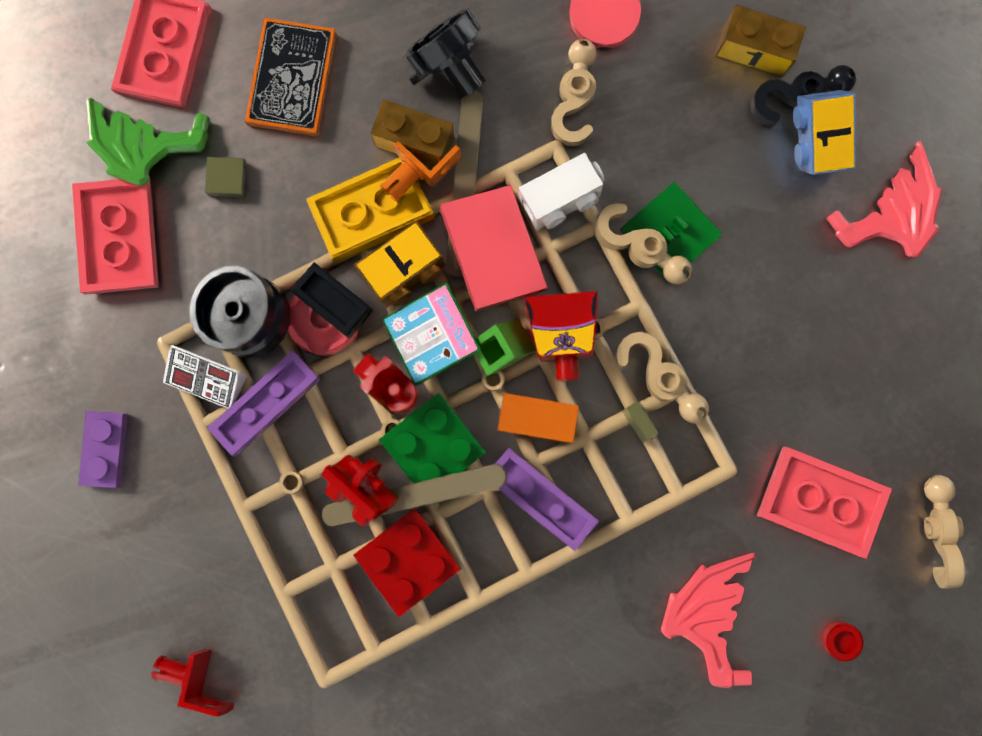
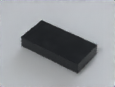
M315 262L312 263L290 289L292 294L348 339L353 336L373 312V309Z

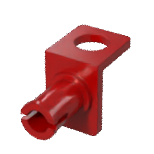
M205 648L191 653L188 663L173 660L162 655L155 661L153 668L160 669V672L152 671V679L181 687L177 706L214 717H220L234 708V703L202 694L211 656L210 649Z

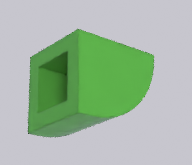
M518 318L495 324L476 338L482 350L476 353L475 356L487 376L508 368L536 351Z

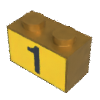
M735 5L725 23L715 56L784 77L797 59L806 26Z
M385 99L382 100L370 133L375 147L397 154L394 145L399 141L421 163L433 167L450 151L455 137L454 124L452 122Z
M417 221L354 264L385 309L390 305L396 307L404 303L412 295L411 290L421 283L427 285L436 280L443 272L441 269L446 266L442 254Z

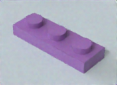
M292 350L207 429L231 456L237 457L321 379Z
M509 447L495 463L503 466L508 475L506 483L498 489L572 550L576 551L599 520Z

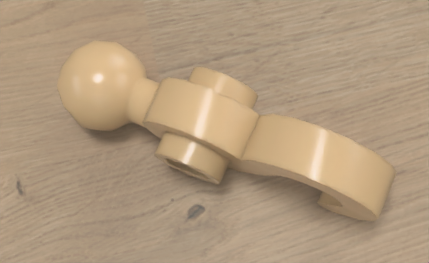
M578 39L569 48V59L574 66L573 69L567 71L562 77L559 94L563 103L557 106L551 118V132L554 138L566 146H579L585 143L593 131L591 125H585L577 131H569L562 122L565 117L577 113L593 100L596 91V81L588 71V67L595 61L597 50L595 45L587 39Z
M615 203L601 211L595 221L594 232L598 241L603 246L611 250H622L628 247V255L635 265L641 268H651L658 265L663 269L664 278L674 285L685 283L690 278L692 272L691 263L685 257H671L666 253V240L660 232L654 229L633 230L624 235H616L610 230L609 220L623 217L627 212L625 204Z
M636 332L622 339L615 355L619 368L627 366L629 362V349L636 345L643 346L649 354L646 368V384L650 394L661 401L675 400L679 404L680 415L689 423H700L706 419L709 413L707 400L700 394H689L685 390L687 380L681 367L675 363H661L663 354L661 345L656 338L648 333ZM697 410L704 412L702 419H699Z
M935 475L929 478L924 485L926 497L933 502V510H931L930 516L924 520V530L926 537L932 539L936 550L942 557L944 567H933V576L941 589H958L962 586L965 576L963 557L957 546L958 538L963 536V522L960 516H956L954 511L950 509L949 505L956 492L954 482L943 475Z

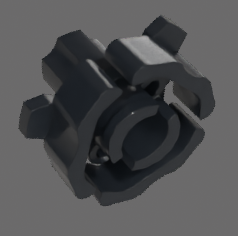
M463 9L432 28L407 50L403 58L414 73L409 78L413 85L428 75L441 71L458 97L462 99L472 94L486 81L469 56L471 54L469 49L474 44L473 39L479 35L481 29L469 9Z

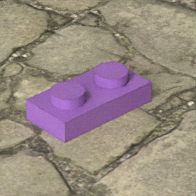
M86 411L79 486L121 488L128 414Z

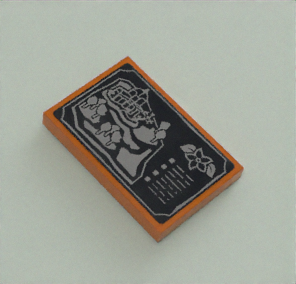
M264 17L245 116V123L248 126L319 136L337 36L334 28Z

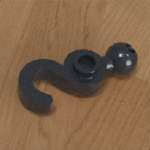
M838 65L831 69L826 78L816 72L808 71L799 74L791 84L778 79L768 80L761 84L752 96V113L756 120L762 124L774 126L780 120V114L767 107L765 102L766 96L775 95L786 104L795 108L797 106V96L836 90L851 91L857 80L856 74L851 67Z

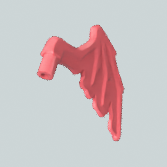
M921 141L915 144V149L909 156L911 163L915 167V180L909 170L899 169L892 178L893 190L888 187L885 188L882 197L877 201V205L881 209V215L878 212H871L861 221L848 223L841 212L836 210L826 218L836 231V237L846 247L851 248L868 239L879 236L900 243L907 257L917 258L936 235L939 226L935 223L942 187H937Z
M755 553L742 555L708 568L704 564L701 565L687 584L677 594L670 593L661 632L668 639L683 636L703 651L709 681L715 687L731 689L733 686L752 685L750 670L731 669L726 655L727 641L723 637H719L718 634L723 631L732 630L733 621L738 613L731 610V608L742 601L745 589L737 582L731 584H724V582L731 579L736 573L749 571L752 560L756 558Z

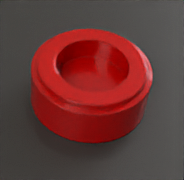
M833 622L824 629L822 634L824 650L839 661H852L862 652L864 645L863 636L855 626L847 622Z

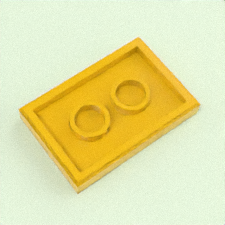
M400 157L306 198L334 264L391 239L415 221L419 225H423L435 219L418 180L400 197L398 202H395L391 195H387L380 187V184L384 183L402 164Z

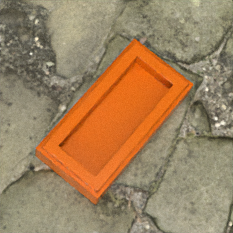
M504 393L497 431L572 444L579 405Z

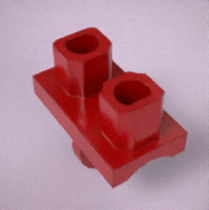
M367 354L353 370L357 376L364 380L359 387L392 415L395 412L405 413L410 411L418 401V391L413 381L385 356L378 362L371 355Z
M348 454L338 463L324 468L321 476L328 481L325 494L333 501L340 503L348 499L355 506L352 511V518L359 525L365 527L376 520L378 516L394 507L399 498L377 476L381 469V464L376 459H371L363 464L358 458H353Z

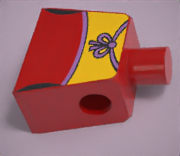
M598 291L524 297L540 362L555 361L557 382L579 380L578 359L593 358Z

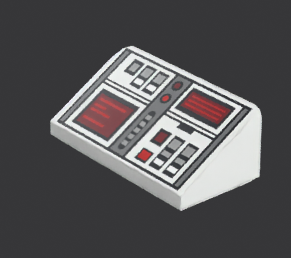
M171 345L163 383L229 408L236 402L247 375Z

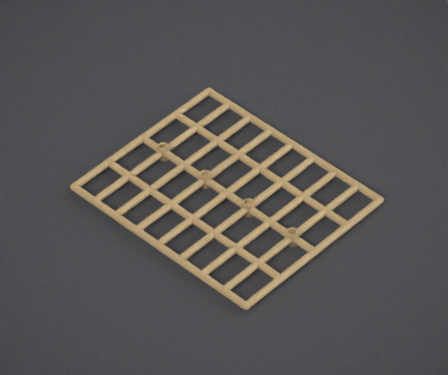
M553 140L477 178L475 195L504 181L507 186L511 185L519 209L539 245L534 250L538 262L541 263L545 260L548 262L564 294L578 293L580 291L559 253L593 236L596 237L594 224L600 214L598 209L594 205L582 211L588 223L552 240L545 226L537 231L535 230L518 198V188L523 185L518 174L552 157L557 166L571 160L562 143L558 140ZM453 191L429 202L434 216L441 213V204L452 201ZM599 242L630 303L601 318H597L594 351L626 409L638 400L621 368L617 366L616 359L602 335L604 332L638 315L646 332L656 338L661 345L662 362L675 363L683 371L684 369L620 250H611ZM371 247L358 254L363 259L373 252V249ZM327 253L272 282L285 292L295 285L313 262L327 271L354 256L334 264L330 254ZM442 268V274L434 282L437 287L444 283L449 284L475 338H477L478 334L462 305V302L470 299L467 286L465 284L454 289L444 268ZM522 299L507 302L515 319H519L536 348L527 310ZM390 305L386 309L390 315L395 311L401 309L402 306L399 305L394 307L393 305ZM191 322L158 339L157 346L165 363H167L171 345L177 346L197 336ZM384 325L358 339L355 338L350 346L335 355L323 356L307 365L317 376L349 359L355 368L363 359V352L391 339ZM287 332L285 338L280 343L285 355L287 356L293 350L305 362L298 345L292 341ZM221 350L230 368L247 375L241 389L244 395L255 384L242 357ZM537 350L519 362L490 376L486 375L475 354L472 355L482 374V378L448 396L437 375L424 382L431 398L440 393L453 411L455 408L487 392L492 393L501 411L503 394L508 393L504 383L540 365L558 402L577 405L566 383L556 381L555 362H540ZM685 373L687 380L685 390L689 394L696 393ZM315 384L305 396L334 454L297 472L273 423L262 433V436L282 476L279 482L247 498L221 443L207 429L228 408L222 407L207 415L198 396L178 389L313 675L321 688H328L734 477L737 473L735 463L709 415H707L705 420L696 423L719 467L682 485L657 436L643 442L669 493L632 511L596 442L630 424L622 411L589 428L578 409L575 428L576 435H574L573 443L560 442L541 453L538 452L531 437L513 434L526 459L525 461L554 485L555 483L547 466L583 448L619 519L589 534L576 551L566 546L532 564L496 493L500 491L498 488L453 498L440 505L438 502L423 505L426 512L421 514L429 526L433 525L440 541L461 568L456 574L468 598L433 616L430 615L424 601L421 600L410 609L417 624L380 643L345 570L358 564L353 554L370 541L338 557L308 496L306 488L308 483L322 477L321 474L326 466L338 463L346 455L350 454L353 458H359L383 446L379 439L405 418L399 421L396 420L394 414L392 415L368 395L382 423V428L347 447L317 384ZM650 396L640 402L649 414L675 400L661 401ZM697 410L699 419L704 417V412L701 410ZM477 459L467 469L472 470L483 466L480 460ZM287 494H291L324 564L287 583L253 511ZM481 500L484 501L519 570L481 590L446 518ZM381 515L369 524L375 538L387 529ZM329 578H332L366 651L331 669H328L294 596Z

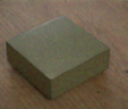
M207 157L205 193L208 196L245 197L246 161L244 158Z
M636 401L622 411L642 443L649 441L659 434L658 428L641 402Z

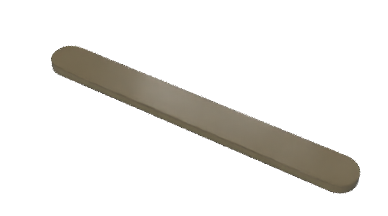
M474 91L461 100L457 146L461 148V159L455 164L452 201L475 195L483 113V96L478 91ZM449 237L446 269L451 276L461 277L463 275Z
M493 464L389 489L399 499L394 507L381 515L500 488L507 481V471L503 466ZM349 500L328 504L322 510V519L328 526L355 522L352 518V511L355 506Z

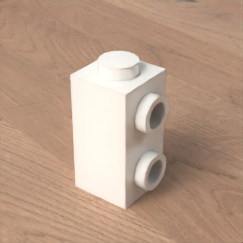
M583 153L519 187V202L536 231L544 226L547 229H551L561 224L566 219L565 215L578 209L582 212L598 203V198L601 196L603 188L602 182L605 181L599 165L595 161L591 163L586 154Z

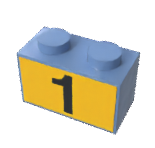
M836 90L797 96V106L793 111V121L796 129H798L799 144L795 145L794 156L799 170L811 175L856 169L855 93Z

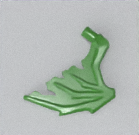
M93 98L87 99L90 140L86 141V143L108 166L106 169L108 175L137 186H143L150 181V169L166 155L186 152L199 153L204 149L209 137L207 130L210 118L202 113L196 114L190 131L182 133L163 131L155 138L156 129L152 124H146L141 119H138L133 124L129 114L118 110L111 115L110 126H108L103 118L105 111L103 105L95 102Z

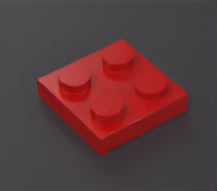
M417 508L412 509L353 554L398 618L461 570Z

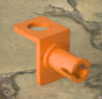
M397 141L394 147L397 155L401 158L402 164L384 183L380 184V187L387 195L390 194L395 202H398L400 197L418 179L425 180L433 188L461 159V148L455 145L430 171Z

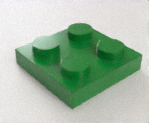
M440 393L433 396L379 439L383 447L413 484L460 473L486 453Z

